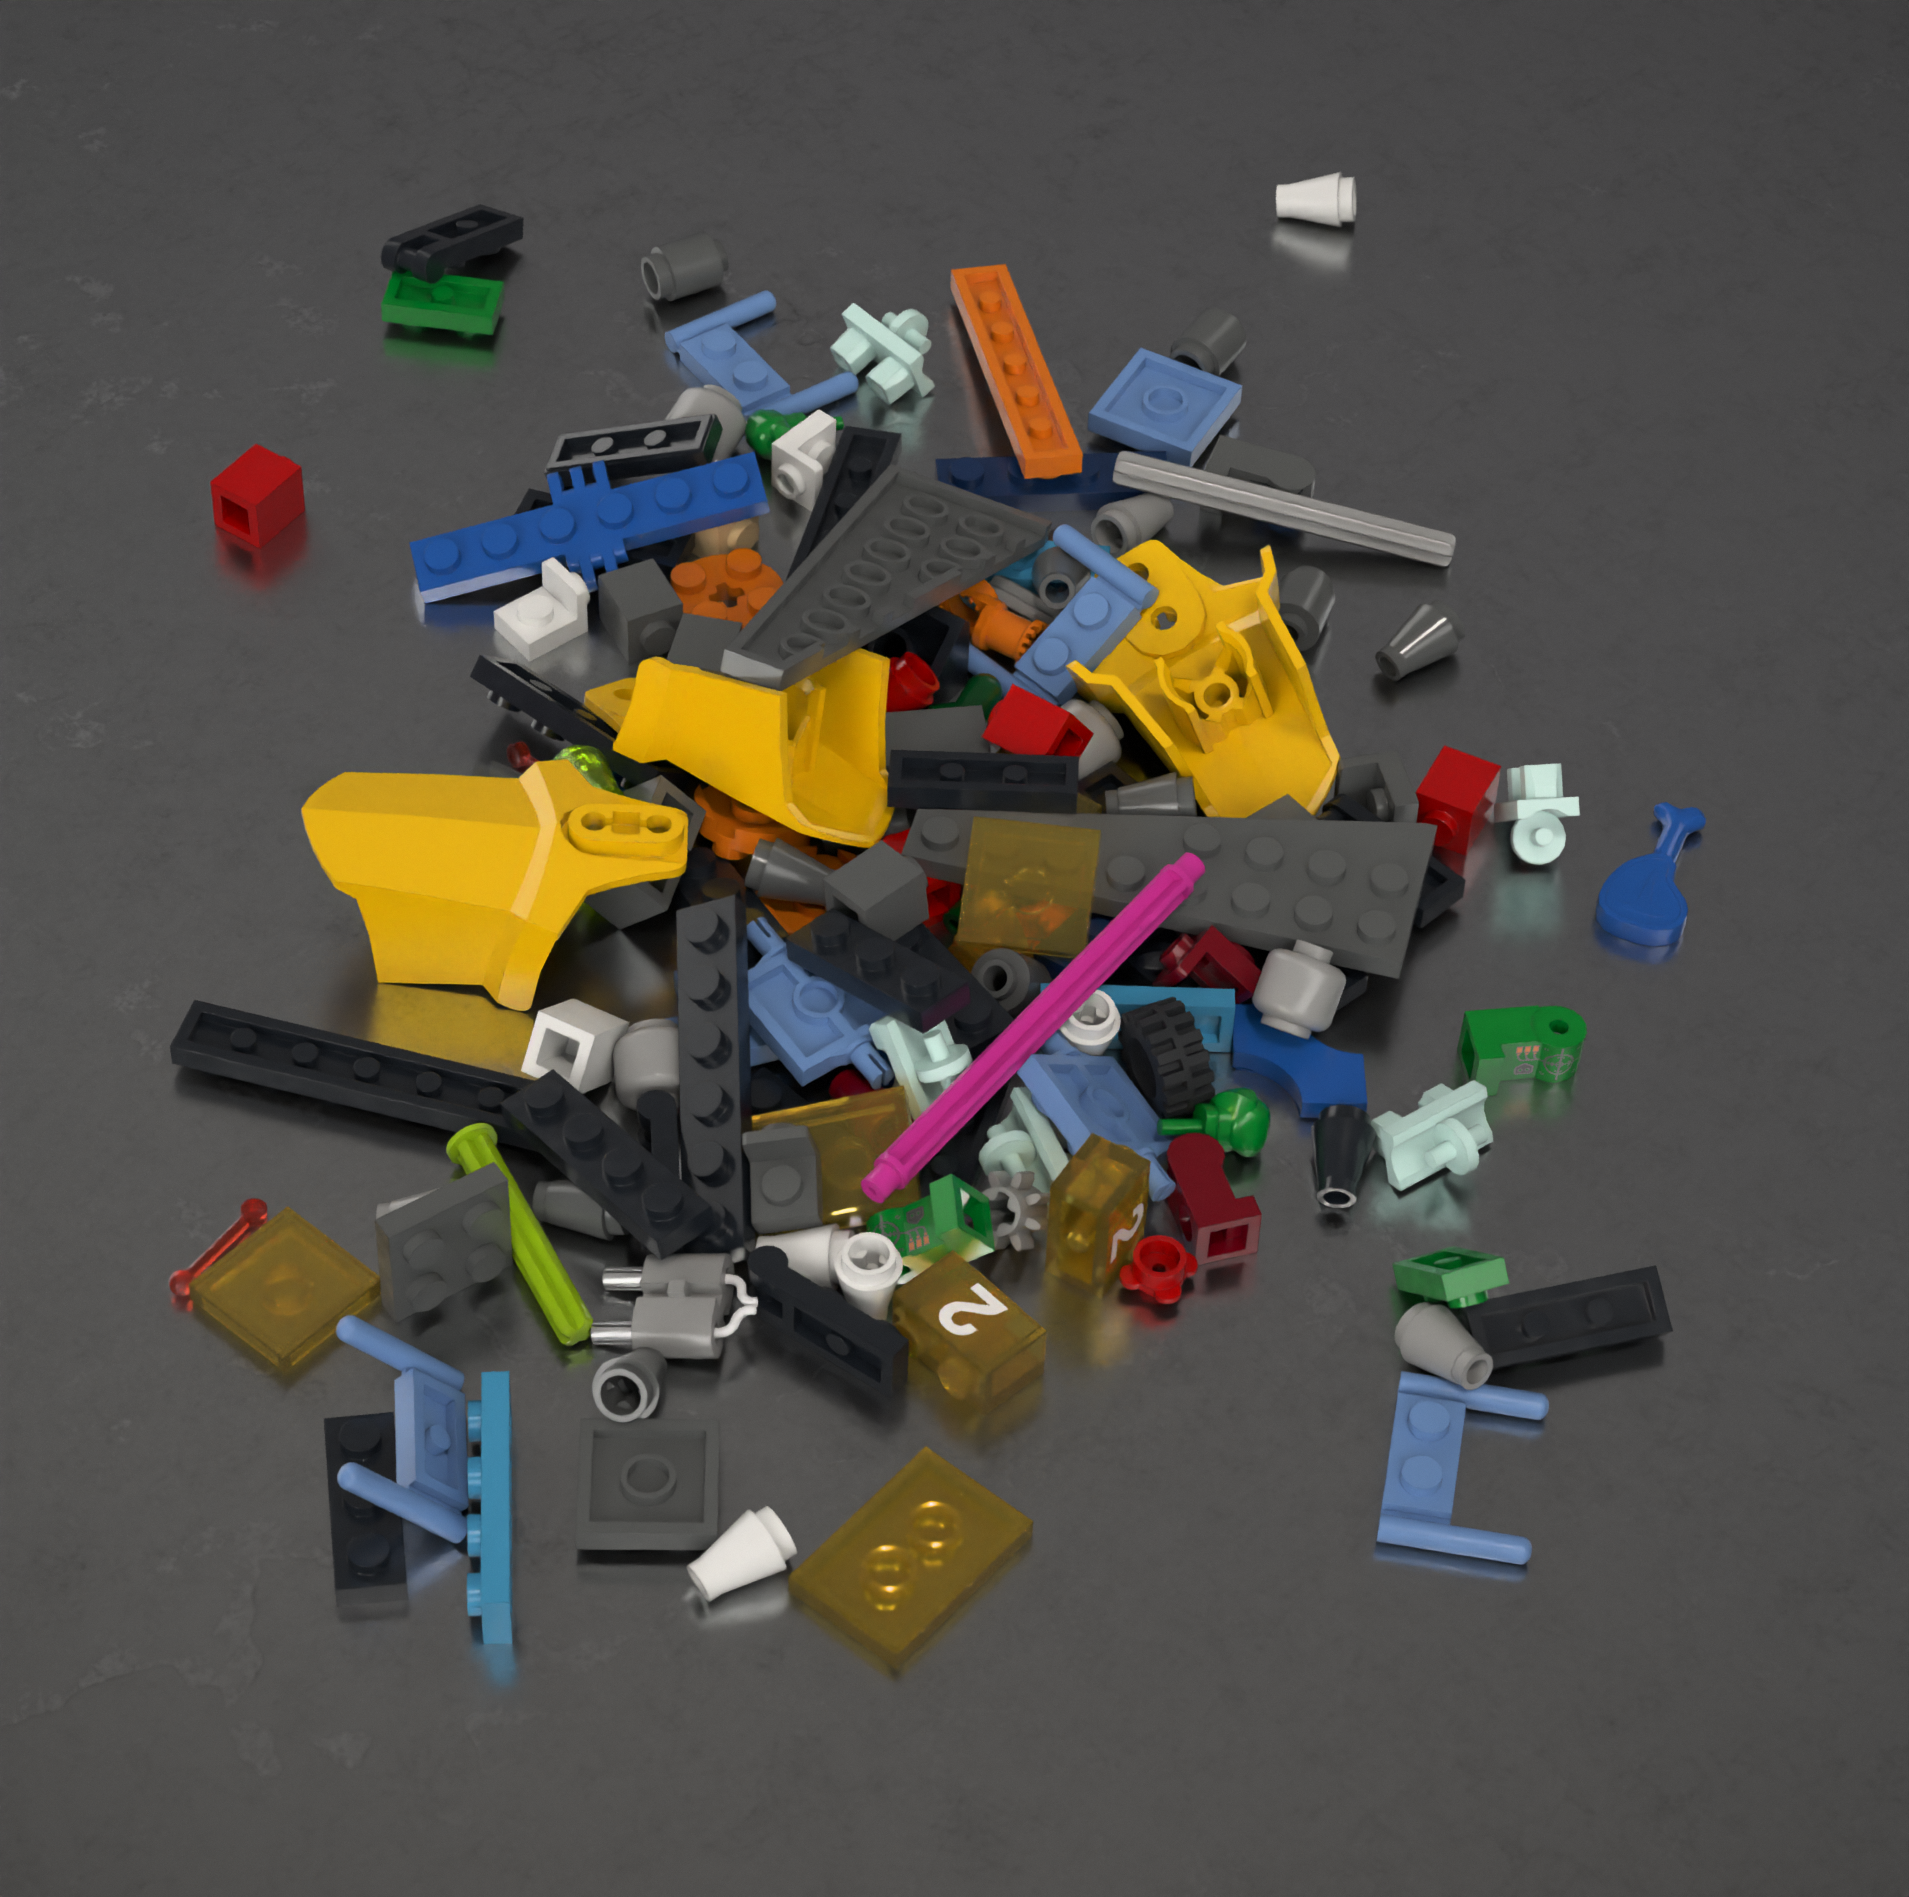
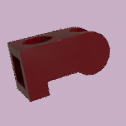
M1186 1133L1176 1137L1170 1143L1166 1156L1168 1163L1167 1175L1176 1184L1175 1190L1167 1197V1200L1188 1252L1195 1256L1198 1265L1258 1252L1262 1213L1254 1195L1235 1198L1224 1173V1148L1218 1140L1202 1133Z

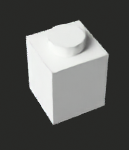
M574 998L539 1010L521 1071L540 1078L554 1069L582 1094L612 1082L614 1076L612 1056L614 1046L627 1033L630 1022Z

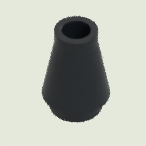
M1333 1105L1324 1108L1319 1113L1318 1120L1311 1126L1318 1183L1317 1199L1320 1203L1329 1207L1346 1208L1354 1205L1356 1202L1357 1189L1374 1145L1376 1132L1371 1126L1370 1116L1364 1110L1349 1105Z

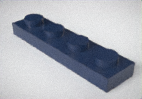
M1166 451L1134 452L1167 461ZM1083 453L1082 473L1060 475L1053 479H1024L1016 456L935 459V480L1024 512L1099 510L1106 504L1148 493L1116 485L1113 482V471L1119 453Z

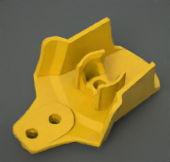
M1148 540L1116 559L1159 590L1158 598L1151 607L1140 612L1142 618L1116 648L1098 665L1093 673L1076 660L1065 665L1076 684L1077 692L1088 702L1092 700L1100 702L1111 713H1124L1170 773L1177 772V778L1192 776L1196 806L1205 817L1246 818L1286 794H1289L1310 814L1316 815L1334 783L1338 771V761L1341 760V757L1326 725L1307 665L1279 614L1281 607L1277 570L1270 545L1260 549L1263 577L1223 586L1188 565L1160 541ZM1164 613L1168 622H1175V624L1166 630H1159L1161 626L1157 616Z
M859 648L783 691H778L706 672L698 667L674 664L662 657L655 656L645 659L639 664L636 678H625L585 692L584 705L618 733L616 740L613 742V751L639 763L668 760L728 796L801 834L840 844L871 848L882 839L891 823L895 807H887L889 773L886 770L885 717L890 659Z
M568 759L535 762L519 778L344 772L319 787L301 808L306 834L322 869L336 889L357 900L369 934L378 983L483 985L497 1003L516 1011H527L531 1008L540 972L556 940L560 938L587 896L626 885L679 877L685 872L687 867V813L677 808L633 799L594 787Z

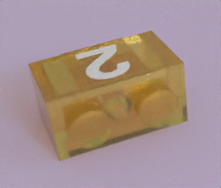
M1091 1133L1050 1186L1045 1257L1046 1272L1101 1299L1104 1298L1119 1278L1120 1269L1125 1265H1129L1133 1260V1251L1136 1244L1144 1239L1149 1193L1150 1160L1139 1156L1127 1146L1115 1144Z
M954 1250L893 1292L892 1325L899 1330L902 1336L909 1339V1357L913 1359L919 1358L939 1376L944 1388L954 1398L959 1400L965 1399L983 1416L1044 1373L1047 1331Z

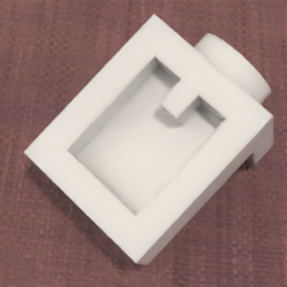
M818 409L772 443L771 486L778 490L785 498L794 500L811 512L823 484V475L828 471L836 450V419Z
M551 557L542 562V587L495 610L494 628L530 662L588 632L587 604L590 601L588 588L577 573L569 572L554 557Z

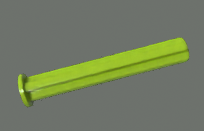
M486 1123L469 1125L458 1131L449 1140L446 1147L449 1159L455 1164L462 1165L467 1175L494 1162L506 1176L509 1188L512 1257L559 1341L567 1346H573L579 1341L589 1339L591 1337L590 1330L593 1318L495 1146L498 1140L497 1133L491 1125Z

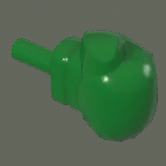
M757 410L746 421L745 441L757 456L762 459L772 460V443L805 420L807 416L802 412L781 414L775 410ZM842 416L833 417L836 419V431L843 430L844 422Z
M1246 1087L1226 1089L1215 1095L1209 1103L1197 1104L1193 1113V1119H1158L1157 1133L1158 1135L1206 1134L1218 1140L1225 1153L1235 1151L1242 1157L1251 1158L1260 1153L1268 1139L1270 1110L1265 1103L1257 1098L1252 1089Z

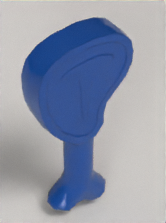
M1667 802L1654 806L1653 814L1661 823L1663 830L1653 853L1636 857L1623 863L1607 878L1600 890L1596 901V921L1603 930L1635 944L1653 947L1670 945L1681 937L1688 918V907L1685 898L1674 883L1676 876L1675 864L1687 836L1705 827L1706 817L1699 808L1679 809Z

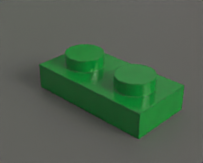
M392 271L381 302L382 321L410 326L456 330L465 333L493 335L505 300L504 281L443 274L437 283L429 284L414 278L411 271H407L404 274Z
M1455 1246L1392 1263L1399 1290L1423 1295L1425 1302L1447 1301L1449 1308H1463L1480 1304L1489 1299L1487 1290L1510 1284L1504 1257Z

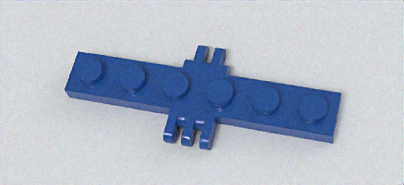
M755 452L614 489L611 488L605 462L600 460L592 462V472L596 480L592 484L586 485L581 466L569 469L573 489L565 491L562 478L558 472L547 474L553 505L413 541L409 544L420 593L425 604L542 573V562L551 557H554L563 567L568 566L569 572H575L578 575L582 574L583 581L589 593L598 591L595 570L605 568L607 573L619 569L618 564L629 561L627 550L771 512Z

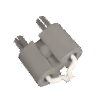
M649 1253L646 1256L643 1267H606L604 1269L602 1281L605 1290L643 1291V1297L636 1298L632 1321H594L591 1325L590 1335L593 1344L632 1345L633 1350L649 1347L661 1352L664 1358L718 1359L722 1352L724 1338L733 1334L738 1329L744 1317L756 1315L758 1298L747 1295L746 1283L741 1277L734 1274L733 1260L728 1253H672L663 1260H660L654 1253ZM734 1286H736L737 1298L745 1306L739 1308L732 1315L729 1324L725 1325L723 1316L730 1313Z

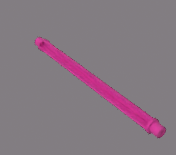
M1186 852L1174 864L1165 865L1147 886L947 1089L875 1159L874 1169L861 1181L862 1190L871 1200L883 1203L896 1189H904L910 1180L1021 1068L1030 1055L1034 1054L1150 934L1192 894L1194 884L1205 873V866L1200 858Z

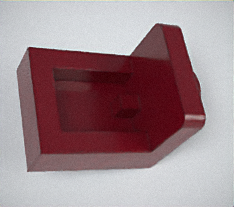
M1211 925L1193 938L1183 933L1169 945L1158 960L1165 968L1152 985L1154 987H1172L1189 975L1202 988L1235 989V1004H1240L1253 996L1262 971L1255 966L1252 955L1244 947L1229 941Z

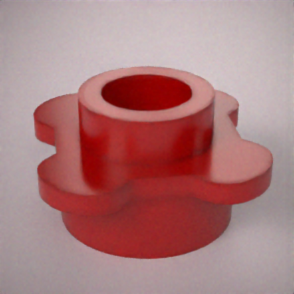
M1153 1235L1140 1240L1136 1244L1132 1263L1120 1269L1119 1279L1126 1289H1141L1147 1295L1155 1297L1159 1303L1172 1304L1181 1298V1286L1185 1279L1196 1274L1198 1262L1195 1256L1186 1252L1185 1248L1177 1240L1169 1236Z

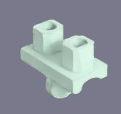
M852 303L842 313L848 329L830 347L836 364L845 372L850 371L857 375L872 360L877 362L878 365L865 378L876 396L888 405H891L910 388L921 397H924L935 387L933 380L922 373L924 363L922 355L927 353L931 347V341L926 338L928 319L922 313L915 309L905 310L899 315L888 312L882 318L881 323L855 303Z
M1561 763L1524 765L1519 768L1507 769L1509 802L1494 804L1495 822L1516 820L1511 828L1510 842L1512 850L1519 859L1528 864L1535 865L1552 862L1565 847L1566 834L1559 818L1580 815L1579 797H1563Z
M887 1014L872 1023L869 1028L876 1049L887 1053L895 1073V1082L892 1087L894 1094L906 1101L914 1121L973 1061L967 1045L954 1044L945 1020L922 1034Z
M1472 1080L1452 1090L1441 1083L1423 1093L1421 1100L1418 1102V1110L1405 1117L1388 1111L1371 1121V1126L1376 1132L1373 1149L1385 1159L1390 1185L1402 1191L1445 1167L1460 1176L1477 1168L1479 1164L1478 1149L1493 1142L1492 1130L1484 1112V1102L1487 1099V1089L1484 1085Z
M1015 1087L1010 1095L1013 1101L1011 1112L1000 1124L992 1126L987 1131L989 1141L981 1149L978 1160L987 1176L989 1172L1005 1170L1012 1180L1017 1172H1034L1032 1186L1040 1190L1041 1193H1052L1054 1196L1047 1203V1219H1053L1056 1217L1064 1198L1086 1196L1089 1194L1097 1176V1169H1087V1167L1076 1161L1070 1153H1065L1063 1148H1067V1140L1053 1121L1035 1107L1031 1099L1032 1093L1028 1087Z

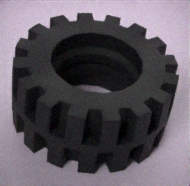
M1170 997L1122 1014V1018H1120L1121 1030L1118 1031V1039L1123 1045V1049H1120L1122 1060L1126 1062L1128 1070H1126L1127 1076L1133 1081V1084L1160 1119H1178L1194 1113L1197 1104L1209 1103L1215 1096V1088L1211 1083L1215 1081L1214 1073L1208 1064V1061H1211L1208 1050L1203 1047L1202 1041L1204 1038L1201 1031L1195 1028L1194 1017L1190 1011L1186 1012L1185 1004L1180 1000L1177 1001L1176 997Z

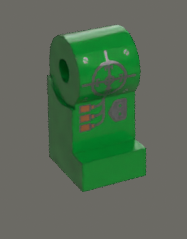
M1539 1005L1465 1011L1457 1052L1466 1082L1469 1083L1475 1080L1486 1087L1487 1096L1497 1095L1500 1081L1536 1078L1553 1083L1566 1081L1576 1074L1587 1035V1027L1579 1014L1563 1006L1539 1007Z
M949 1174L929 1184L930 1195L904 1207L886 1209L871 1216L866 1222V1232L878 1233L887 1237L900 1253L903 1269L897 1284H907L924 1277L930 1278L995 1251L989 1197L955 1175ZM969 1217L972 1219L973 1229L965 1224L964 1218Z

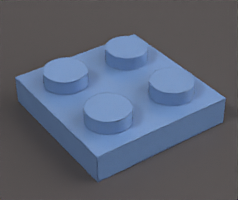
M1140 348L1090 410L1087 430L1143 452L1166 451L1167 461L1192 467L1241 403L1242 385Z

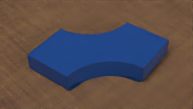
M1235 1004L1231 1045L1232 1067L1235 1070L1257 1073L1279 1084L1294 1100L1299 1117L1319 1118V1113L1324 1108L1333 1105H1349L1360 1108L1365 1112L1367 1111L1368 1103L1363 1054L1348 1053L1331 1048L1314 1038L1311 1034L1309 1039L1306 1040L1260 1023L1263 1013L1258 1011L1254 1004Z

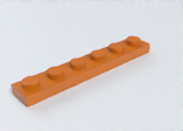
M1006 264L952 269V294L1024 479H1053L1060 475L1082 473L1083 453Z

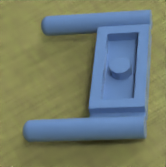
M767 290L666 332L664 338L667 347L672 353L678 352L680 354V361L704 386L709 384L716 385L734 395L742 406V414L745 421H747L752 413L760 409L775 410L781 414L796 412L807 414L856 392L859 387L858 379L854 373L846 371L792 395L790 393V385L733 329L774 311L777 304L776 298Z
M1062 524L1055 529L1053 533L1054 544L1097 574L1098 577L1092 576L1014 665L1016 671L1013 674L969 643L968 672L973 676L980 673H988L995 676L1001 683L1003 698L1012 684L1056 706H1062L1077 692L1076 684L1065 665L1076 660L1093 673L1098 665L1116 648L1142 618L1140 612L1151 607L1158 598L1159 590L1068 524Z
M354 1315L344 1316L337 1324V1337L348 1345L401 1371V1376L394 1380L396 1483L355 1462H349L344 1464L338 1472L337 1481L339 1486L452 1543H459L467 1534V1518L462 1516L461 1511L469 1507L465 1394L460 1392L464 1384V1373Z
M1401 1371L1376 1542L1518 1565L1527 1563L1532 1555V1545L1526 1537L1450 1525L1465 1410L1470 1409L1541 1420L1547 1415L1549 1410L1548 1398L1543 1393L1483 1384L1474 1390H1467L1461 1385L1442 1377Z

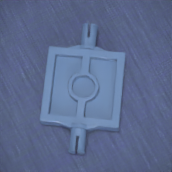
M759 917L757 918V924L754 920L747 925V939L763 957L755 967L748 970L749 1024L803 1087L836 1067L850 1063L856 1066L873 1089L881 1088V1082L884 1086L888 1084L895 1073L893 1068L876 1051V1046L869 1031L872 1023L887 1014L790 961L787 955L786 942L770 926L767 919Z
M1058 1029L1040 1047L1044 1054H1031L1017 1071L1019 1077L1032 1093L1031 1099L1033 1104L1042 1114L1053 1121L1067 1140L1069 1153L1080 1164L1087 1167V1169H1125L1137 1177L1153 1202L1164 1200L1176 1188L1175 1182L1164 1171V1169H1168L1167 1150L1175 1138L1172 1135H1158L1157 1121L1160 1118L1113 1056H1092L1081 1052L1075 1046H1071Z

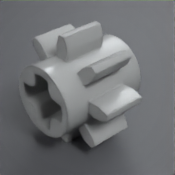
M1005 1170L989 1172L988 1181L991 1187L979 1192L989 1197L995 1250L1005 1249L1010 1244V1241L1017 1251L1033 1249L1034 1239L1031 1233L1037 1230L1052 1229L1053 1223L1047 1219V1203L1054 1197L1053 1194L1041 1193L1040 1190L1032 1186L1034 1182V1172L1032 1171L1017 1172L1012 1180ZM973 1221L969 1223L971 1228H974Z

